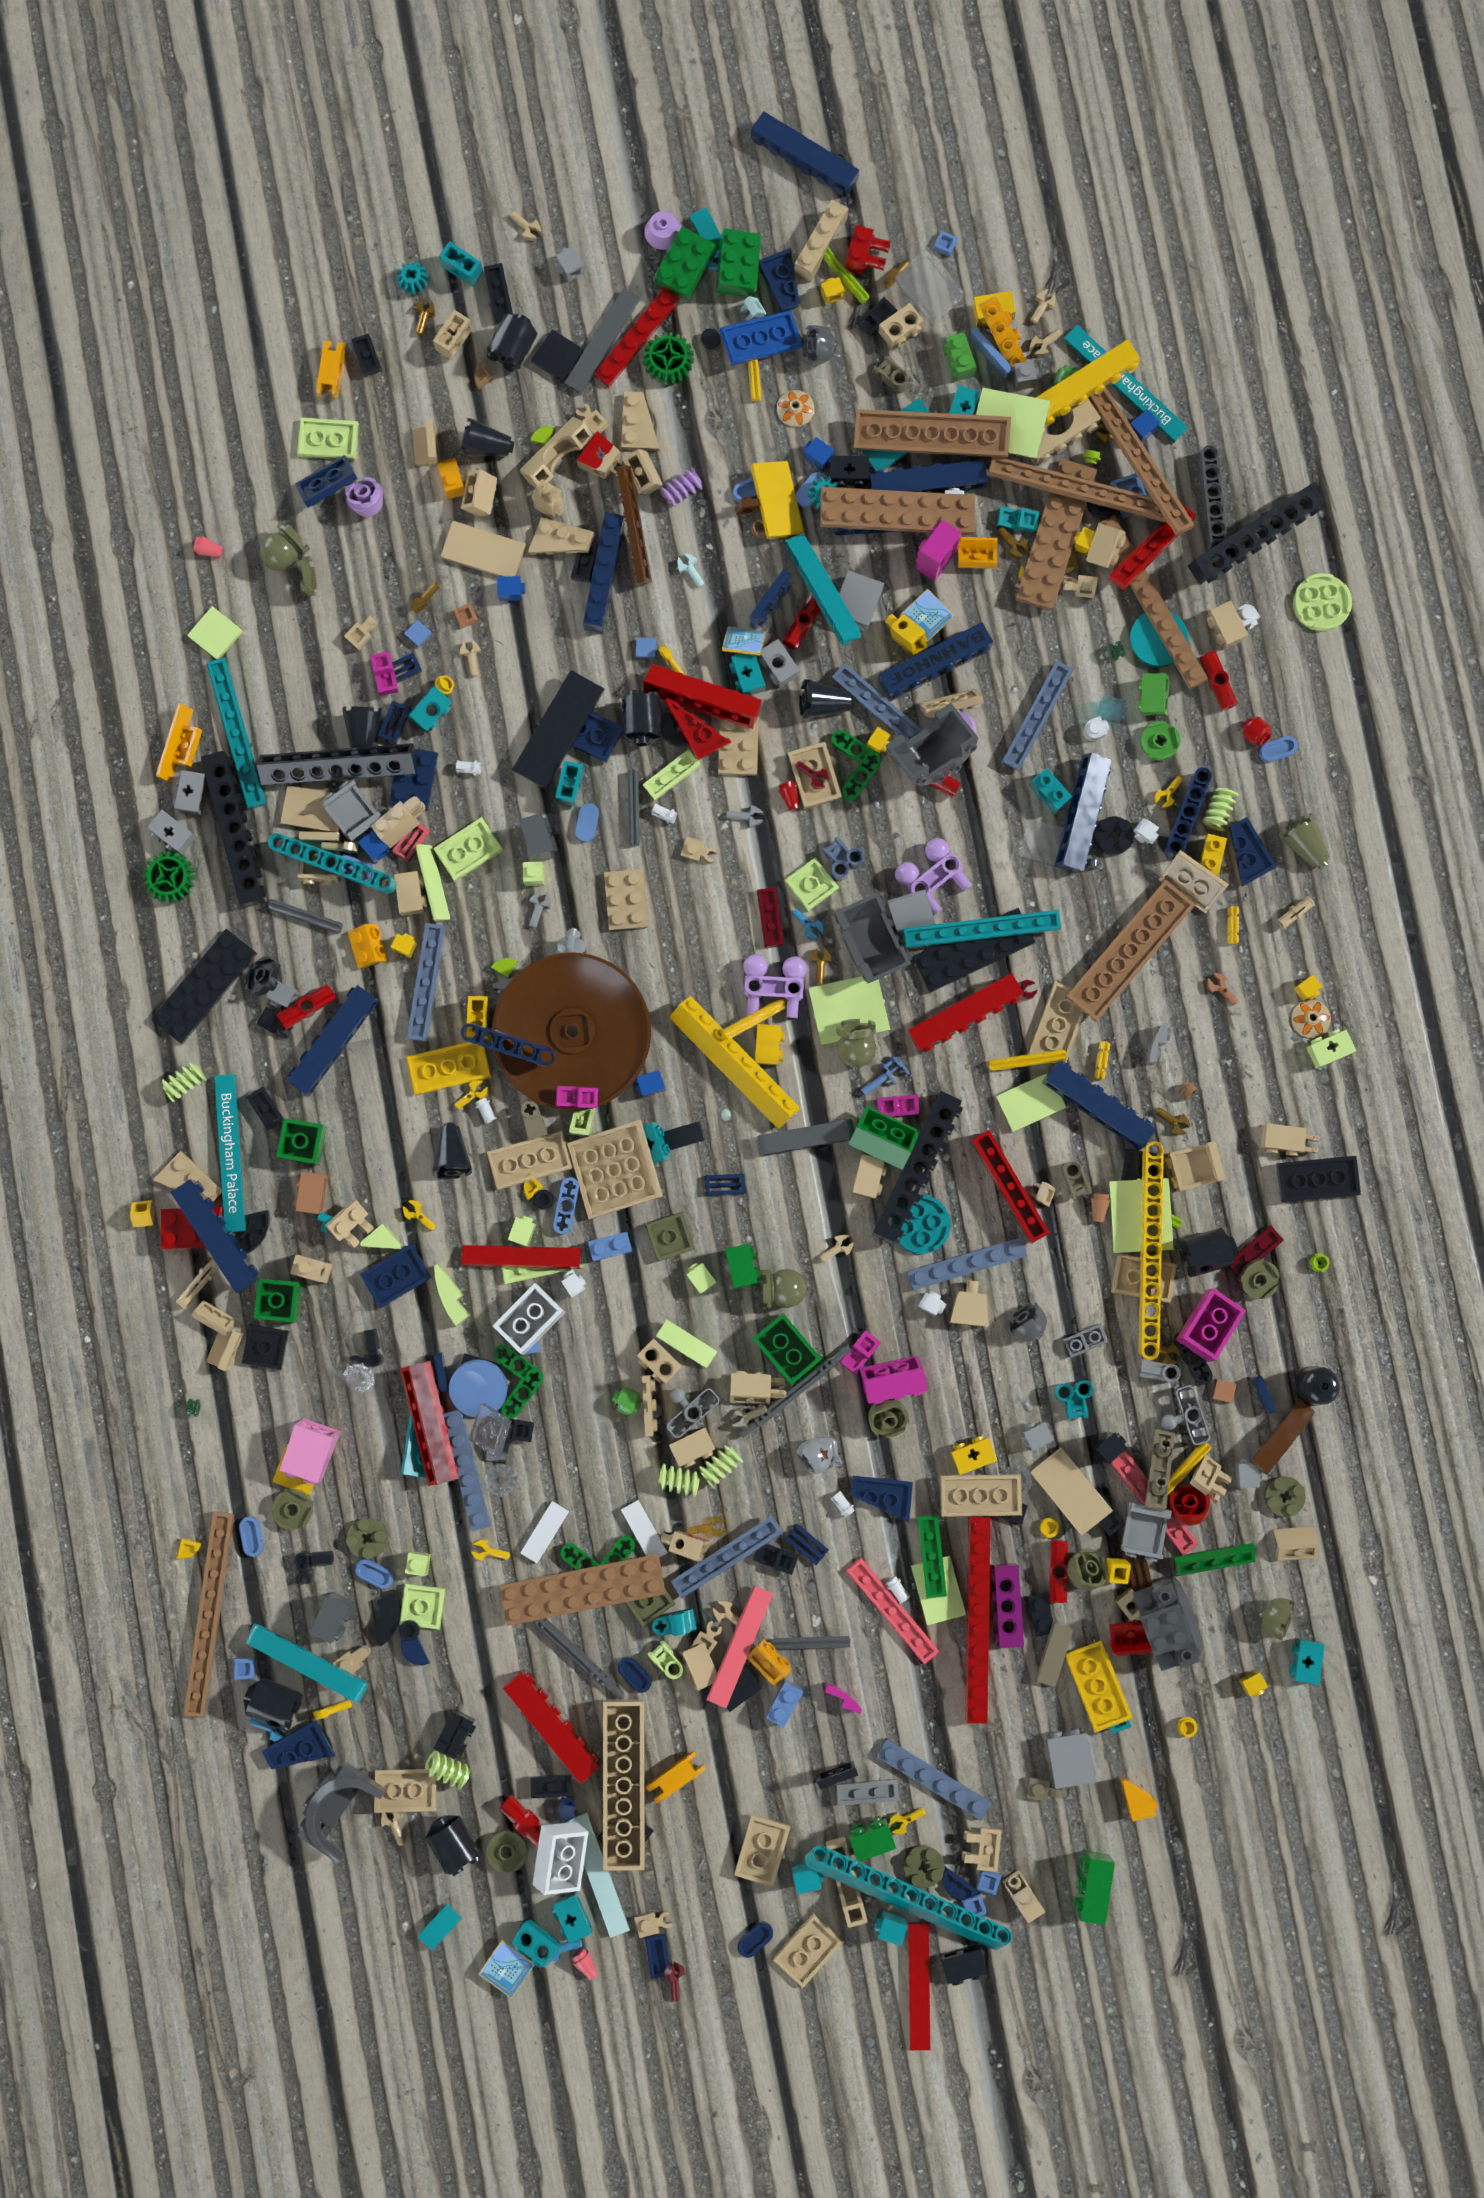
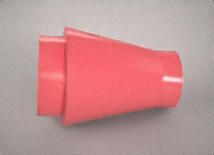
M197 536L193 551L197 552V555L221 558L223 546L212 542L204 536Z
M584 1947L576 1950L570 1957L572 1964L588 1980L593 1979L597 1976L598 1971L594 1966L589 1951L585 1950Z

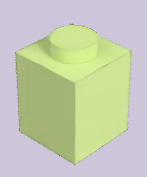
M542 861L523 862V882L525 886L545 885L544 864Z
M523 1215L521 1219L516 1217L508 1240L529 1247L536 1224L532 1223L533 1219Z
M695 1263L687 1269L689 1273L686 1275L700 1294L717 1283L703 1263L700 1265Z
M415 1551L409 1552L405 1573L419 1576L428 1575L431 1554Z

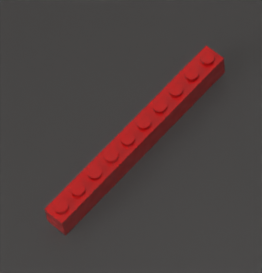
M968 1516L965 1721L975 1724H988L991 1518L989 1516Z

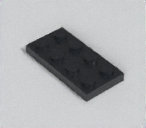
M1357 1156L1276 1163L1281 1203L1361 1195Z

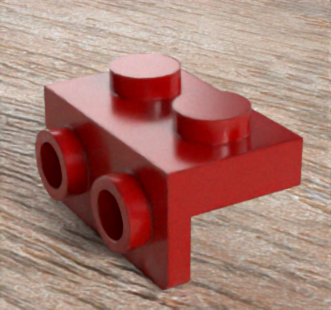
M1141 1621L1109 1624L1110 1647L1114 1656L1152 1653Z

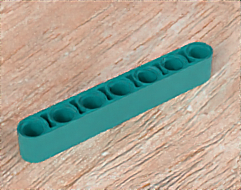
M801 533L785 540L784 543L789 556L841 645L861 638L858 625L806 536Z
M279 833L272 834L268 839V846L286 857L382 893L390 894L396 889L395 879L384 872ZM279 840H282V845L279 848H277V842ZM300 846L299 853L294 855V849ZM318 853L317 859L312 861V855ZM335 859V865L329 868L330 861ZM353 866L352 873L347 874L348 867ZM371 872V878L368 881H364V876ZM385 879H389L388 886L382 888V882Z
M256 1623L253 1624L245 1640L246 1644L354 1702L360 1703L369 1685L366 1681Z

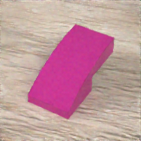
M390 652L370 655L379 695L383 696L399 692Z
M556 1085L555 1105L597 1108L598 1088Z
M918 1094L877 1098L878 1111L890 1117L920 1115Z
M865 1330L851 1347L852 1351L844 1356L839 1363L856 1375L881 1342Z
M826 1683L825 1692L842 1698L841 1707L861 1714V1706L851 1695L834 1684Z

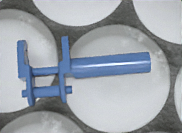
M891 1055V1060L886 1064L881 1063L883 1066L881 1068L887 1072L882 1073L862 1088L861 1091L866 1096L887 1079L891 1080L895 1085L897 1083L891 1074L898 1068H902L907 1075L910 1074L901 1061H897V1057ZM895 1062L897 1066L889 1070L887 1067Z

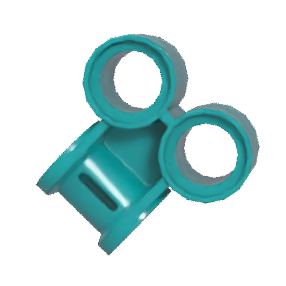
M1086 1380L1077 1381L1073 1388L1065 1383L1057 1384L1053 1394L1057 1400L1065 1401L1067 1420L1071 1421L1072 1418L1079 1417L1088 1418L1085 1398L1092 1395V1384ZM1083 1383L1088 1387L1085 1395H1081L1078 1391L1079 1386ZM1061 1387L1068 1389V1395L1065 1398L1059 1396V1389Z
M693 1608L676 1611L675 1613L657 1618L652 1624L653 1631L659 1636L671 1634L678 1636L696 1630Z

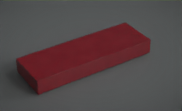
M776 887L757 889L764 947L784 946Z
M1272 1225L1268 1226L1236 1254L1234 1265L1228 1268L1238 1278L1239 1273L1247 1263L1255 1259H1263L1282 1243L1284 1239Z

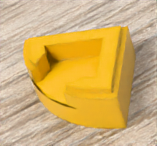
M537 1179L525 1182L524 1194L526 1198L530 1200L543 1186Z
M182 1538L176 1559H185L195 1555L201 1548L202 1543Z

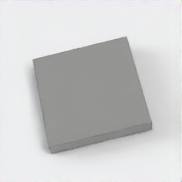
M926 889L888 900L899 937H903V928L935 924Z

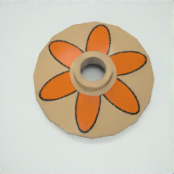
M800 390L786 392L777 403L778 417L785 425L790 427L806 425L814 415L812 398ZM798 404L799 407L795 409L792 405Z
M1317 1000L1300 1002L1292 1013L1294 1029L1306 1038H1316L1323 1035L1331 1023L1328 1008ZM1311 1014L1315 1015V1021L1310 1020Z

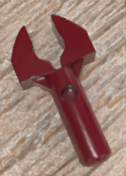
M801 761L795 764L797 769L812 779L811 786L815 789L825 788V785L818 782L817 777H822L829 782V775L823 768L820 771H814Z
M1031 980L1021 981L1020 988L1024 993L1022 996L1027 1001L1033 999L1038 990L1033 992L1024 990L1027 986L1034 985L1035 982Z
M673 1962L674 1967L667 1966L664 1980L671 1982L672 2001L677 2002L680 2000L679 1978L685 1973L684 1967L681 1964Z

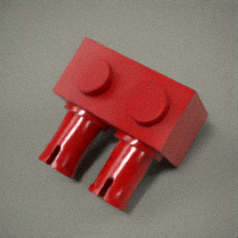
M855 225L846 259V269L864 275L865 268L867 267L884 271L886 258L870 255L869 252L874 249L888 253L891 241L876 238L873 235L874 229Z

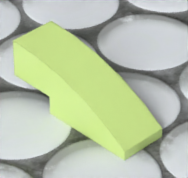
M437 1264L434 1266L439 1296L449 1317L456 1326H459L470 1317L469 1313L458 1301L464 1294L443 1268Z
M667 1319L656 1337L705 1368L709 1366L717 1353L716 1350Z

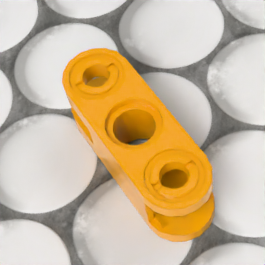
M324 341L317 379V396L322 397L324 391L332 392V398H338L346 351L344 342H338L336 350H332V341Z
M695 1751L688 1753L645 1786L648 1792L658 1786L661 1788L662 1791L653 1798L656 1804L665 1800L706 1769L704 1764L696 1768L692 1764L691 1760L696 1756Z

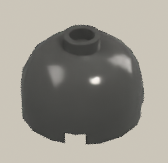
M807 326L805 329L808 330L807 335H803L802 338L803 356L808 357L806 362L808 365L823 364L830 360L836 350V340L830 330L823 326Z
M1028 1303L1013 1314L1016 1318L1012 1322L1010 1320L1007 1322V1330L1016 1339L1029 1342L1038 1340L1044 1335L1047 1317L1037 1303L1035 1305Z

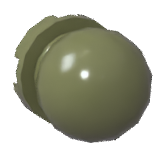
M281 521L277 525L279 531L266 536L259 550L263 563L276 571L289 569L297 561L298 553L301 552L305 555L310 550L307 544L305 546L302 544L301 536L290 525L286 526L285 522Z
M848 1019L841 1021V1026L836 1025L837 1035L841 1037L838 1041L837 1050L842 1062L856 1068L868 1065L875 1057L877 1049L875 1040L872 1037L876 1033L875 1022L868 1020V1023H860V1019Z
M769 1269L761 1270L763 1309H771V1304L774 1303L783 1308L794 1307L805 1297L807 1286L805 1279L800 1273L795 1270L782 1269L772 1275Z

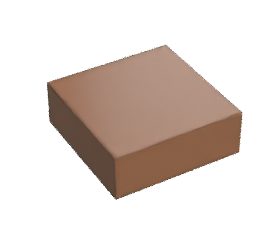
M471 602L453 610L461 629L479 622Z
M1216 1379L1212 1398L1233 1403L1237 1384Z

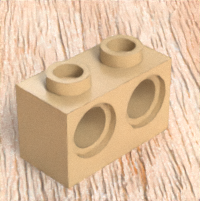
M909 303L880 323L878 333L893 350L895 347L903 346L909 337L917 336L922 331L924 320L912 304ZM911 320L914 324L909 325L905 321ZM891 331H896V332H898L899 334L896 335V336H894V335H891L890 332H891Z
M454 310L433 340L436 351L452 360L472 331L470 319Z
M655 1339L637 1355L640 1358L637 1362L645 1370L649 1367L654 1372L652 1377L658 1383L663 1381L666 1384L683 1367ZM648 1350L656 1351L657 1358L654 1361L646 1359V1352ZM662 1364L670 1365L671 1373L669 1375L661 1374L660 1367Z

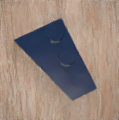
M789 248L759 260V270L780 312L798 308L800 302L794 275L792 249Z
M1248 817L1229 827L1242 887L1277 867Z
M853 1475L851 1496L909 1522L913 1482Z
M317 1720L312 1721L262 1751L271 1769L334 1757L336 1755Z

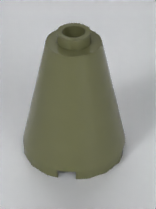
M1308 813V818L1302 816L1285 827L1287 831L1284 834L1281 831L1279 837L1312 868L1318 867V869H1321L1329 863L1327 860L1330 856L1314 815Z

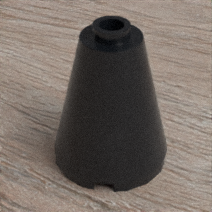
M467 417L466 422H470V424L465 426L461 449H465V453L461 452V457L508 456L509 453H513L514 442L511 441L510 436Z
M804 679L800 689H804L802 695H799V712L803 719L848 712L850 708H853L854 696H851L849 691L809 679Z
M351 706L350 710L342 707L350 748L374 746L382 708H377V711H374V707Z
M452 1122L445 1123L439 1130L432 1175L435 1176L437 1174V1178L458 1179L459 1174L464 1173L465 1177L472 1174V1167L460 1127Z

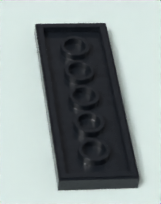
M570 670L516 761L512 771L547 789L605 689Z

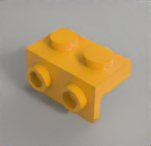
M961 537L957 549L958 568L997 569L998 539Z
M364 924L347 932L358 969H364L377 962L387 961L386 950L383 946L377 924Z
M765 1639L756 1645L747 1656V1659L773 1686L783 1677H786L792 1669L788 1660L781 1657L776 1652L775 1647Z

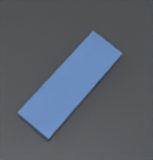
M977 327L970 330L968 339L1005 380L1010 378L1013 367Z

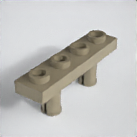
M1158 1429L1154 1431L1144 1508L1159 1511L1166 1510L1175 1439L1174 1432Z

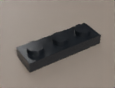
M502 263L484 266L495 323H500L504 314H513Z

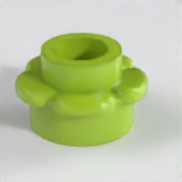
M1086 450L1085 455L1082 456L1086 459L1085 463L1096 465L1097 461H1101V453L1097 451Z
M1316 1253L1314 1257H1311L1310 1265H1312L1313 1271L1325 1272L1328 1269L1330 1261L1327 1256L1322 1253Z

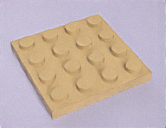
M641 1120L567 1143L588 1219L663 1197Z

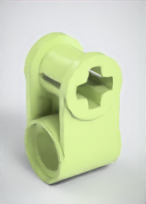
M662 1640L660 1641L661 1644L653 1652H648L647 1654L667 1677L677 1679L682 1675L684 1665L669 1645ZM677 1664L680 1672L678 1674L670 1673L669 1665Z

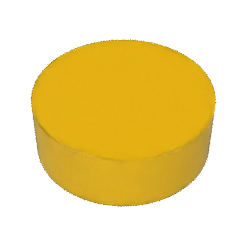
M1047 1517L1040 1522L1039 1531L1043 1536L1053 1538L1058 1535L1060 1525L1054 1518Z

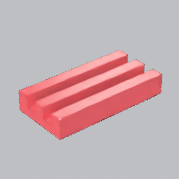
M421 824L417 826V830L401 853L398 850L412 831L397 842L391 851L407 863L410 862L416 853L415 846L422 844L430 833V830ZM423 830L424 832L421 834V836L419 837V839L417 840V842L414 844V846L412 847V849L410 850V852L408 853V855L405 856V854H406V852L408 851V849L411 847V845L413 844V842L415 841V839L418 837V835L420 834V832Z

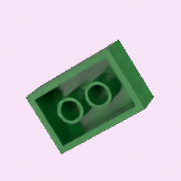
M682 226L654 276L656 284L662 288L666 287L675 295L690 302L717 253L716 245Z
M727 228L723 229L719 240L715 293L740 297L754 296L757 290L761 234Z
M866 1106L849 1145L903 1170L920 1130Z
M784 1313L753 1338L755 1343L790 1385L795 1383L822 1360Z
M1085 1850L1084 1856L1080 1857L1079 1868H1082L1081 1877H1077L1076 1889H1079L1078 1897H1074L1073 1909L1076 1910L1075 1912L1082 1922L1106 1926L1115 1862L1109 1854Z

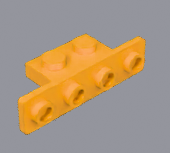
M996 296L981 303L979 307L1005 360L1012 367H1014L1015 363L1027 362L1019 345L1020 334L1017 328L1013 329L1010 324L1013 322L1009 311L1005 313Z
M178 703L156 773L157 777L166 782L172 781L176 765L192 766L203 731L197 727L189 726L193 709L183 703Z

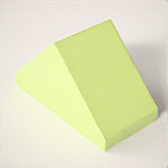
M595 1108L574 1111L569 1129L571 1135L591 1136Z
M381 1224L360 1243L362 1247L403 1249V1245L385 1224Z

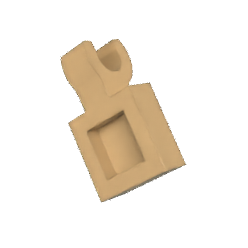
M1078 575V580H1075L1072 577L1064 576L1063 589L1075 590V596L1094 598L1098 577Z
M369 616L362 625L356 622L344 637L360 651L372 638L369 632L378 623Z

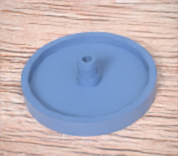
M471 1360L463 1363L455 1370L449 1383V1395L452 1403L459 1411L471 1417H486L498 1411L503 1405L508 1391L507 1380L503 1372L496 1365L485 1360Z

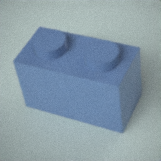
M627 1232L588 1241L594 1262L632 1252Z
M784 1679L766 1713V1719L784 1728L803 1693V1688Z

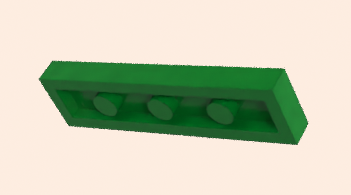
M938 1515L918 1517L926 1598L947 1597Z
M1253 1543L1174 1557L1176 1577L1255 1562V1547Z

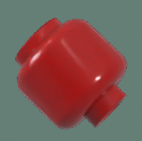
M1261 717L1248 718L1242 725L1244 728L1242 731L1243 737L1254 746L1264 745L1272 735L1270 733L1271 726Z

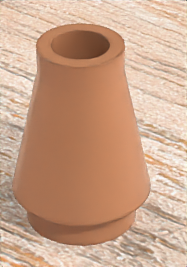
M1093 1193V1197H1091L1093 1221L1105 1222V1216L1110 1203L1109 1194Z

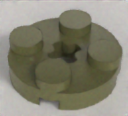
M311 556L302 557V560H298V569L303 575V580H300L301 590L307 596H315L317 592L313 589H317L314 567H310L309 562L313 561Z
M1262 1259L1250 1261L1238 1275L1242 1291L1254 1299H1267L1271 1297L1279 1286L1277 1284L1279 1278L1277 1268L1272 1263ZM1258 1275H1263L1261 1279L1263 1282L1261 1284L1258 1282L1256 1283V1277Z
M1287 1476L1275 1478L1265 1488L1264 1500L1269 1510L1275 1515L1281 1517L1295 1516L1305 1504V1489L1294 1478ZM1287 1491L1290 1498L1282 1502L1280 1494H1284Z
M288 1489L275 1498L272 1505V1513H274L275 1521L280 1527L287 1530H295L305 1526L311 1520L314 1503L304 1491ZM296 1505L298 1512L290 1514L288 1506Z
M363 1518L353 1523L349 1528L346 1544L355 1556L362 1559L373 1558L382 1553L387 1545L386 1529L380 1521L374 1518ZM370 1533L372 1542L365 1544L362 1535Z
M510 1829L496 1833L490 1839L487 1846V1859L491 1867L502 1873L517 1871L524 1864L527 1857L528 1847L526 1841L519 1833ZM510 1847L512 1855L509 1856L507 1854L506 1856H503L502 1853L504 1850L502 1848Z
M917 1845L906 1855L903 1869L907 1879L914 1886L929 1888L942 1879L944 1861L941 1854L928 1845ZM922 1861L930 1864L925 1872L922 1869H918Z

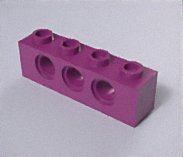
M1017 1563L992 1564L993 1569L990 1570V1582H994V1590H991V1601L995 1602V1610H992L993 1623H996L997 1631H993L994 1643H998L999 1648L1024 1647L1019 1565ZM1009 1580L1010 1587L1007 1590H1001V1581ZM1005 1600L1011 1602V1608L1007 1611L1001 1609V1604ZM1005 1621L1012 1622L1013 1627L1011 1630H1003L1002 1626Z

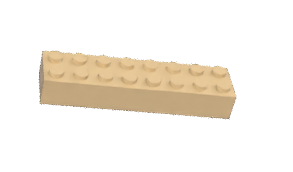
M604 1699L603 1871L644 1870V1699Z

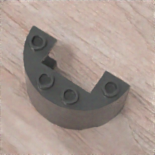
M952 703L935 713L936 722L907 741L903 735H900L886 745V748L917 786L942 782L950 773L959 771L962 767L961 764L977 749L978 736Z
M878 892L834 912L836 922L841 926L839 931L859 973L863 972L864 976L862 977L867 984L910 965V960H912L909 950H905L903 946L900 947V944H902L901 939L897 933L894 934L891 928L894 925L890 916H886L884 913L887 906L883 896H879Z

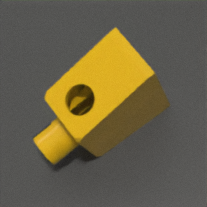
M891 614L887 617L885 623L890 626L892 639L911 658L920 654L927 647L926 631L908 616L903 614L897 618L894 614Z

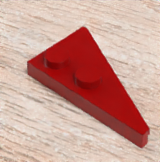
M669 698L665 700L667 707L698 761L731 743L729 738H725L716 732V729L706 725L703 720L680 707L681 705Z

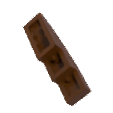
M1301 1399L1297 1400L1288 1414L1281 1419L1275 1430L1268 1435L1251 1462L1267 1475L1289 1449L1315 1411Z

